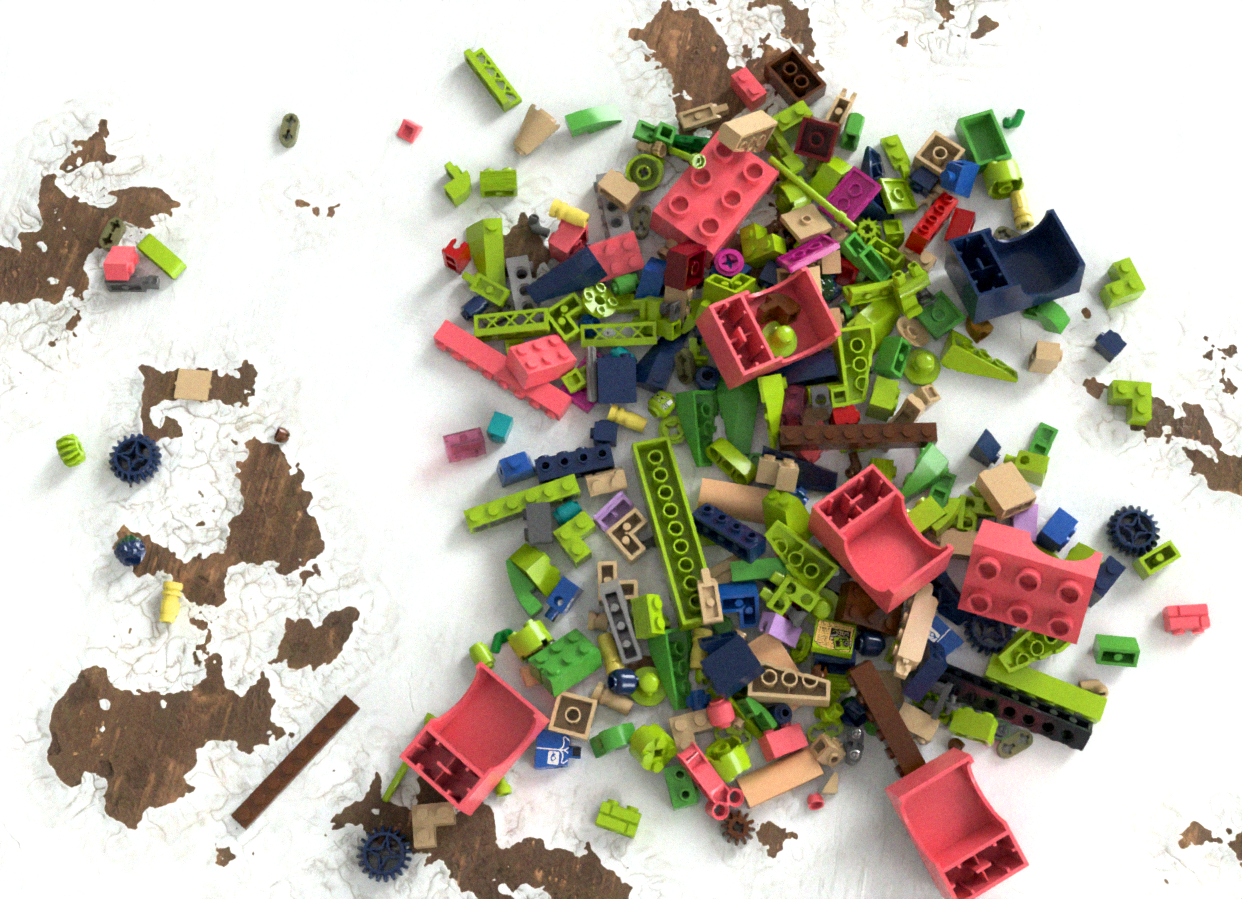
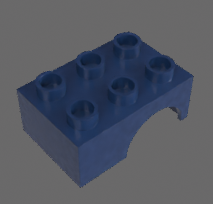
M1054 209L1046 210L1045 216L1037 226L1016 238L997 239L992 236L991 228H986L947 241L944 269L973 324L1076 294L1080 291L1086 264Z

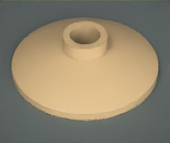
M900 317L897 320V331L909 344L923 347L929 342L928 332L918 321L913 318L908 320L906 317Z

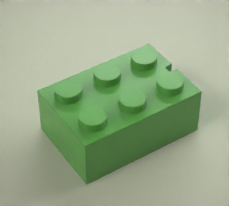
M992 109L957 120L954 130L961 147L965 149L966 159L980 165L977 175L982 174L987 168V164L991 161L1000 162L1011 159L1012 154Z
M576 628L528 658L531 675L541 685L543 684V687L554 698L602 667L600 650Z

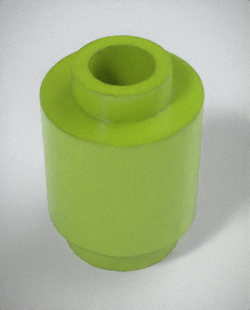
M478 642L469 648V656L475 665L481 661L491 670L495 667L496 660L486 644Z

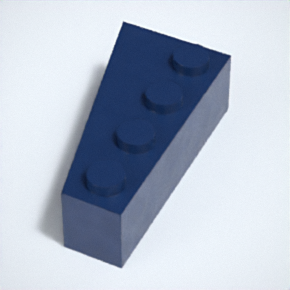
M828 351L820 352L816 356H808L763 375L782 374V377H786L788 388L784 389L785 392H789L790 388L806 390L805 386L840 381L834 354Z

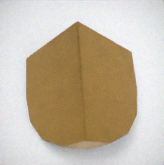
M969 315L966 318V331L976 344L990 335L994 329L988 320L973 324Z

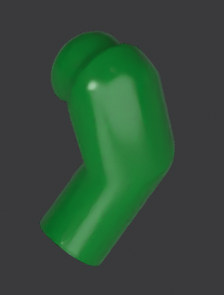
M1017 109L1014 118H1003V127L1005 129L1019 127L1025 111Z
M506 628L494 634L490 652L499 654L501 645L509 641L507 637L513 633V630Z

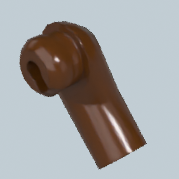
M857 452L848 454L851 463L848 469L845 470V476L848 479L853 478L862 470Z

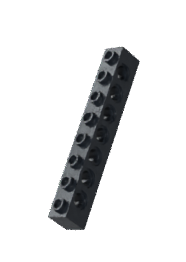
M947 663V669L937 680L945 684L948 681L956 684L953 685L948 696L950 698L952 694L956 695V702H962L976 710L991 713L996 718H1001L1013 725L1026 728L1032 733L1048 737L1052 741H1058L1072 749L1083 751L1092 735V721Z

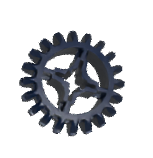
M131 433L129 439L127 436H124L123 442L117 440L119 445L117 447L112 446L115 452L109 453L112 459L108 460L109 464L112 465L110 469L112 472H115L116 478H120L122 482L127 481L131 485L134 481L140 485L141 479L147 482L148 476L154 478L152 472H159L156 466L162 465V462L158 460L162 458V454L159 453L160 447L156 446V442L150 440L151 438L147 435L143 437L140 433L137 437ZM142 447L149 450V457L143 455ZM122 460L128 463V471L123 470Z
M1130 505L1128 509L1123 506L1120 511L1116 510L1114 515H1111L1109 518L1111 522H1108L1106 525L1109 528L1106 534L1111 535L1108 541H1114L1112 548L1119 547L1118 553L1121 554L1125 551L1126 557H1129L1131 553L1133 557H1137L1139 554L1144 556L1146 552L1152 551V547H1156V541L1160 539V536L1156 534L1160 532V528L1155 527L1158 521L1152 520L1154 514L1148 516V509L1142 512L1141 506H1137L1134 509L1133 505ZM1133 518L1130 524L1120 523L1122 519ZM1132 527L1135 530L1134 532H1136L1135 535L1130 530ZM1137 539H1146L1144 544L1134 545Z
M977 614L973 616L968 615L966 617L968 622L963 624V627L968 629L963 632L964 635L970 636L966 639V642L972 641L971 649L977 646L979 648L977 653L979 654L985 650V656H989L990 651L992 654L1000 653L1017 633L1014 631L1017 626L997 620L991 621ZM976 621L979 623L978 626L982 631L980 636L976 632ZM1001 623L1005 628V637L1002 636L1003 634L999 629ZM996 624V626L993 628L994 630L985 635V633L988 631L987 629ZM989 638L994 642L997 641L999 644H988L984 640Z
M382 825L380 828L381 832L375 827L373 828V836L369 832L366 833V836L369 838L367 841L361 838L360 841L365 845L364 847L358 846L357 849L363 851V854H358L356 857L363 859V861L358 863V866L363 867L366 865L362 872L366 874L370 871L369 879H372L376 874L377 882H380L383 876L384 882L387 883L389 875L395 881L396 872L403 876L404 874L400 869L403 867L408 870L409 866L404 863L405 861L411 862L412 858L406 857V854L413 853V850L406 849V847L411 845V842H403L407 835L403 834L399 837L400 829L393 833V826H389L386 832L385 826ZM385 837L380 847L371 848L376 840ZM392 838L399 843L401 854L392 851ZM388 848L387 852L394 856H385L382 860L383 856L376 852H384ZM369 854L377 856V870L370 864ZM390 860H399L392 869L384 871V867H386Z

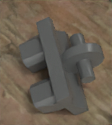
M936 681L932 686L930 692L940 697L938 702L931 698H927L923 709L932 714L930 718L937 720L944 706L946 707L944 713L950 715L951 710L958 711L959 705L955 703L957 696L952 694L950 699H947L953 683L948 681L945 684Z

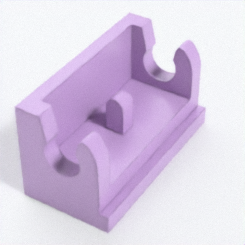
M620 491L593 516V522L606 534L609 528L634 508V504Z
M762 611L759 630L763 632L765 625L768 623L765 630L766 634L782 641L784 645L796 648L802 628H796L793 622L777 613Z

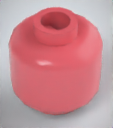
M724 697L709 701L706 712L712 726H719V729L731 726L730 722L735 719L731 702L725 700Z

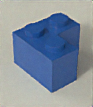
M650 257L642 270L635 299L645 298L649 295L664 298L665 293H662L663 287H665L664 272L667 261Z
M1059 507L1037 534L1035 543L1050 552H1060L1077 531L1075 526L1079 521Z
M755 580L718 584L722 613L737 612L740 629L759 627V596Z

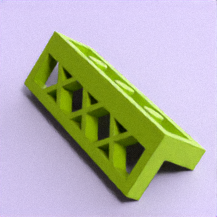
M470 48L464 51L466 63L504 113L522 102V98L483 48L474 53ZM483 55L485 58L484 64L477 59L478 56ZM486 68L495 71L494 77L490 76ZM496 81L505 84L504 90L500 89ZM506 94L513 95L515 100L510 102Z
M891 276L882 282L876 283L871 280L842 286L841 292L849 306L895 297L893 288L890 285V282L893 281Z
M547 307L474 315V337L482 342L552 335ZM544 313V322L536 323L532 320L536 314ZM523 315L527 318L521 325H517L514 322L518 316ZM505 317L509 320L502 327L495 324L500 318ZM487 319L490 322L486 328L479 329V320Z
M656 321L580 324L581 348L589 346L609 347L657 344ZM644 326H652L653 335L642 334L640 330ZM625 327H631L635 333L633 335H623L621 331ZM606 328H612L616 334L614 336H604L602 332ZM585 329H593L598 334L593 337H585Z

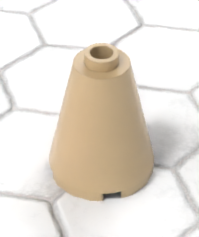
M531 104L513 143L514 151L521 156L523 154H530L560 128V124L555 125L557 121L541 108L539 111L536 110L535 107L537 105Z

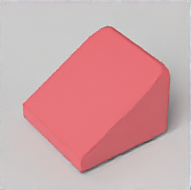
M403 119L397 136L413 144L423 127L409 119Z

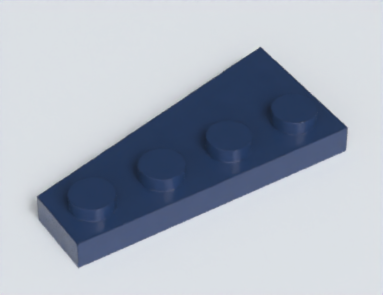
M763 445L762 457H764V454L775 456V459L778 460L790 458L795 460L794 463H798L797 489L801 486L806 490L833 492L836 490L838 472Z

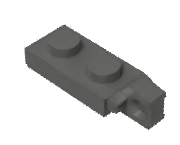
M132 275L128 281L106 280L105 278V284L109 292H146L147 289H159L160 278L155 275H149L148 277Z

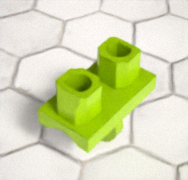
M830 687L829 707H816L813 711L816 718L821 719L822 722H831L834 726L841 724L840 716L844 713L841 704L836 703V700L840 697L838 689Z

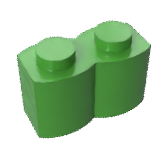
M860 113L848 114L840 141L841 149L852 152L857 150L865 123V117Z

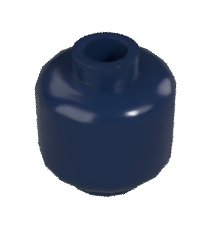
M711 366L699 368L694 379L696 388L698 390L715 391L719 383V373Z
M861 631L855 638V649L861 656L878 657L886 647L885 639L877 632Z
M629 668L613 670L611 675L608 676V688L615 695L633 694L639 684L638 676Z

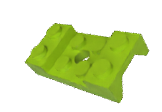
M775 127L765 149L797 175L804 167V164ZM779 171V180L781 182L787 180L788 178Z

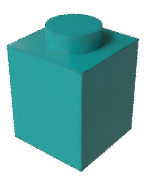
M497 411L494 412L486 431L487 436L492 442L506 444L514 425L513 417Z

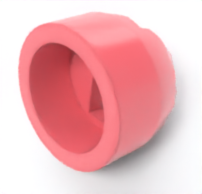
M815 792V794H809L807 797L809 809L818 810L824 806L821 794Z

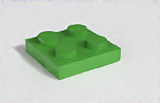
M942 290L934 295L937 298L936 302L924 309L922 308L923 312L915 316L935 341L966 318Z

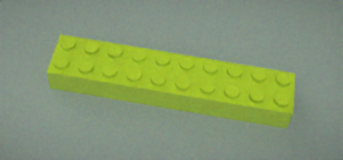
M664 436L632 443L630 455L679 630L681 632L712 625H703L697 580H701L700 571L707 568L670 437Z

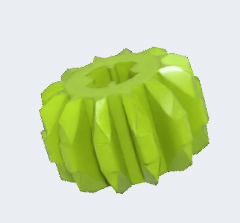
M861 217L859 222H854L857 227L853 232H856L866 245L875 236L880 239L882 237V232H880L881 225H877V220L872 222L870 221L871 218L868 217L865 221Z
M67 434L56 441L58 454L67 467H75L85 461L86 453L77 436Z

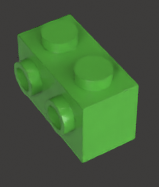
M902 336L884 337L873 371L881 377L901 379L912 345Z
M1096 634L1092 652L1096 664L1137 667L1140 649L1135 637Z
M682 764L664 768L663 772L673 810L697 805V799H700L698 787L693 786L692 778Z

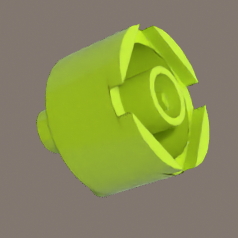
M640 154L632 158L625 170L627 180L635 182L639 186L640 191H652L658 188L665 174L661 161L655 156ZM647 168L649 175L643 178L644 174L641 171Z
M1013 158L1000 162H989L982 174L987 194L995 200L1010 198L1012 192L1022 190L1024 187L1019 166Z
M798 175V177L804 181L803 177L801 175ZM790 179L782 181L773 187V195H777L775 203L782 215L811 204L813 200Z
M528 620L523 624L524 628L519 632L515 631L507 637L509 646L522 664L528 663V658L549 646V642L555 641L540 620Z
M651 723L652 725L650 726L643 725L632 734L629 741L631 743L629 752L644 769L658 773L676 756L678 750L675 741L663 728L656 723Z
M731 735V739L725 740L724 737L720 738L705 749L706 755L704 754V756L725 783L733 781L736 775L751 767L750 757L740 738L735 735Z

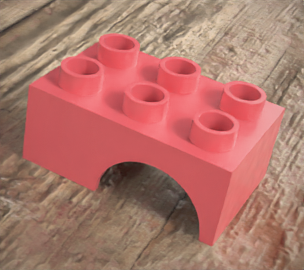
M719 130L700 152L706 158L705 166L701 169H696L690 165L654 208L649 227L667 241L673 239L680 244L689 240L707 246L704 267L707 270L714 264L716 255L723 248L726 249L734 239L741 224L757 202L765 194L769 195L779 173L751 152H733L716 139Z
M807 266L801 268L784 281L763 291L750 294L749 290L711 304L695 321L729 390L820 352L842 335ZM773 293L787 295L802 307L797 321L789 324L797 336V347L789 357L784 359L782 356L774 357L762 333V329L768 323L776 320L772 318L759 325L755 319L758 307L765 303L767 295Z
M872 463L812 506L807 529L876 604L888 614L947 569L954 548L950 543L945 547L936 546L916 529L906 511L904 495Z
M983 519L973 543L957 609L1077 645L1103 553L1095 551L1091 557L1080 561L1058 559L1039 550L1032 543L1030 532Z
M481 661L475 666V678L463 697L444 715L435 719L431 718L399 756L459 811L469 816L473 814L550 722L544 714Z
M954 747L884 788L941 896L944 899H975L1029 866V863L1009 825L993 809L978 786L971 769V764L974 763L972 756Z

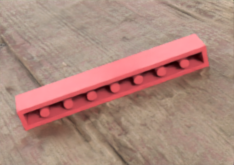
M447 319L433 336L435 346L443 352L445 350L448 351L455 360L464 361L473 371L477 369L482 373L483 377L490 381L493 379L500 388L504 390L509 389L516 398L520 400L525 399L532 408L536 410L541 409L552 420L555 418L560 421L572 404L571 396L548 382L523 389L506 365L505 355Z

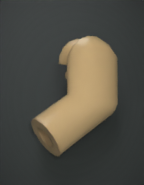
M1097 679L1078 682L1079 688L1091 690L1094 694L1104 698L1109 695L1108 688Z

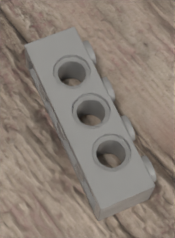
M607 173L596 175V182H593L595 193H598L597 184ZM599 193L600 198H597L598 208L603 211L601 221L602 225H606L607 231H604L605 239L631 231L628 214ZM610 208H615V209H617L616 211H613V212L609 211ZM614 224L620 225L619 228H614L612 226Z
M528 255L507 258L506 266L515 311L538 308V306H541V302L536 304L530 295H521L523 292H527L525 288L536 280L531 275V272H534L533 262L528 260ZM520 275H525V276H527V277L524 278V279H519V278H518V276H520ZM543 313L536 314L532 320L536 323L544 322ZM523 315L517 317L518 325L523 324L527 320Z
M619 578L599 584V593L623 664L642 659V648L639 639H636L635 627Z

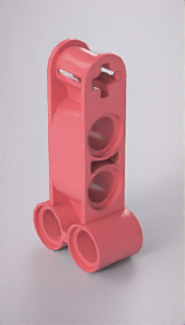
M691 741L684 751L676 754V757L707 798L708 802L705 805L706 814L714 819L723 820L729 814L730 805L738 807L743 803L744 793L738 788L727 786L698 746ZM734 791L735 797L730 801L729 796ZM717 805H719L720 810L717 814H715L714 809Z

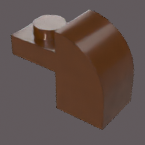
M779 293L769 294L765 303L758 307L755 319L759 325L773 318L781 326H788L797 321L802 307L787 295Z

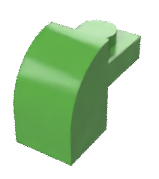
M639 119L632 138L648 144H655L656 141H661L666 144L668 149L673 143L677 128L662 121L657 126H654Z
M1054 301L1026 308L1022 313L1027 319L1040 321L1045 331L1061 334L1070 322L1066 311Z
M625 723L599 732V735L589 739L595 758H601L615 750L631 746L629 741L635 732L633 723Z

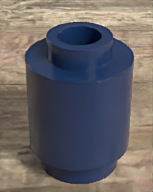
M481 295L474 296L461 307V315L466 321L470 320L473 322L474 315L482 314L489 305Z
M781 703L767 709L777 722V726L786 724L792 719V710L787 704Z

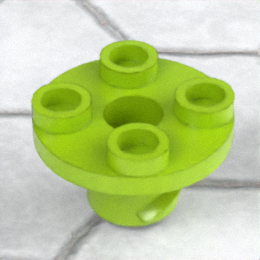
M601 282L592 287L585 288L581 294V302L585 309V314L592 315L595 318L605 319L610 317L618 305L617 298Z
M773 321L762 329V333L775 358L782 356L783 359L787 358L795 351L797 336L789 325L781 326L777 321Z
M925 349L913 350L909 354L903 372L904 376L912 385L924 386L931 384L937 380L940 374V361L931 351Z
M826 588L821 589L819 601L805 618L808 623L815 626L817 618L833 621L838 602V596L833 591Z
M642 667L636 670L634 673L638 676L639 684L630 696L641 706H657L667 696L657 669L655 667Z

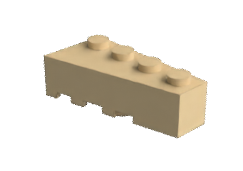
M759 110L729 122H724L719 128V134L716 139L733 152H750V150L752 152H762L778 122L764 111Z
M759 660L766 672L748 684V697L758 703L829 707L831 681L807 673L803 674L791 668H783L768 661Z

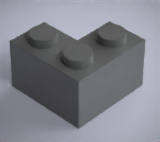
M550 503L526 504V509H522L523 521L527 520L528 527L524 528L525 540L529 541L530 546L553 544Z

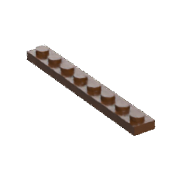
M344 695L231 816L247 830L354 717L360 708L349 697Z

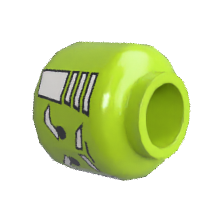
M660 390L648 400L647 409L657 419L666 418L676 408L675 397L669 391Z

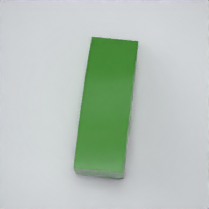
M615 105L592 107L565 115V123L572 137L585 132L591 134L622 122Z
M856 232L848 234L839 243L840 252L856 268L876 283L886 281L892 275L893 271L871 244L866 246Z
M780 557L756 559L751 564L744 560L730 562L732 582L767 581L775 570L784 575L788 573L793 577Z
M508 558L506 566L514 594L526 614L531 619H534L544 610L543 605L532 595L536 591V587Z

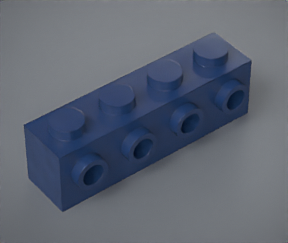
M597 443L594 447L590 448L579 447L572 452L561 451L554 456L542 455L534 460L539 485L574 474L575 478L578 479L585 477L584 475L592 473L594 475L596 472L615 468L610 443Z
M705 503L692 513L695 527L699 534L747 563L751 564L766 552L765 536L709 503Z

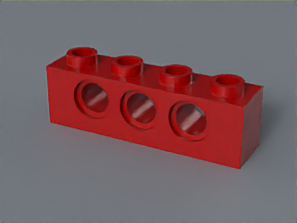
M943 191L913 228L905 247L921 255L951 218L959 200Z

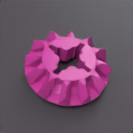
M724 249L716 255L714 266L718 274L720 273L724 277H734L744 268V258L737 250ZM727 257L730 262H734L731 269L728 265H724L726 264Z

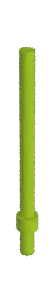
M774 156L768 159L771 165L831 213L838 223H843L852 232L856 229L857 225L846 217L847 214L842 210L836 209Z

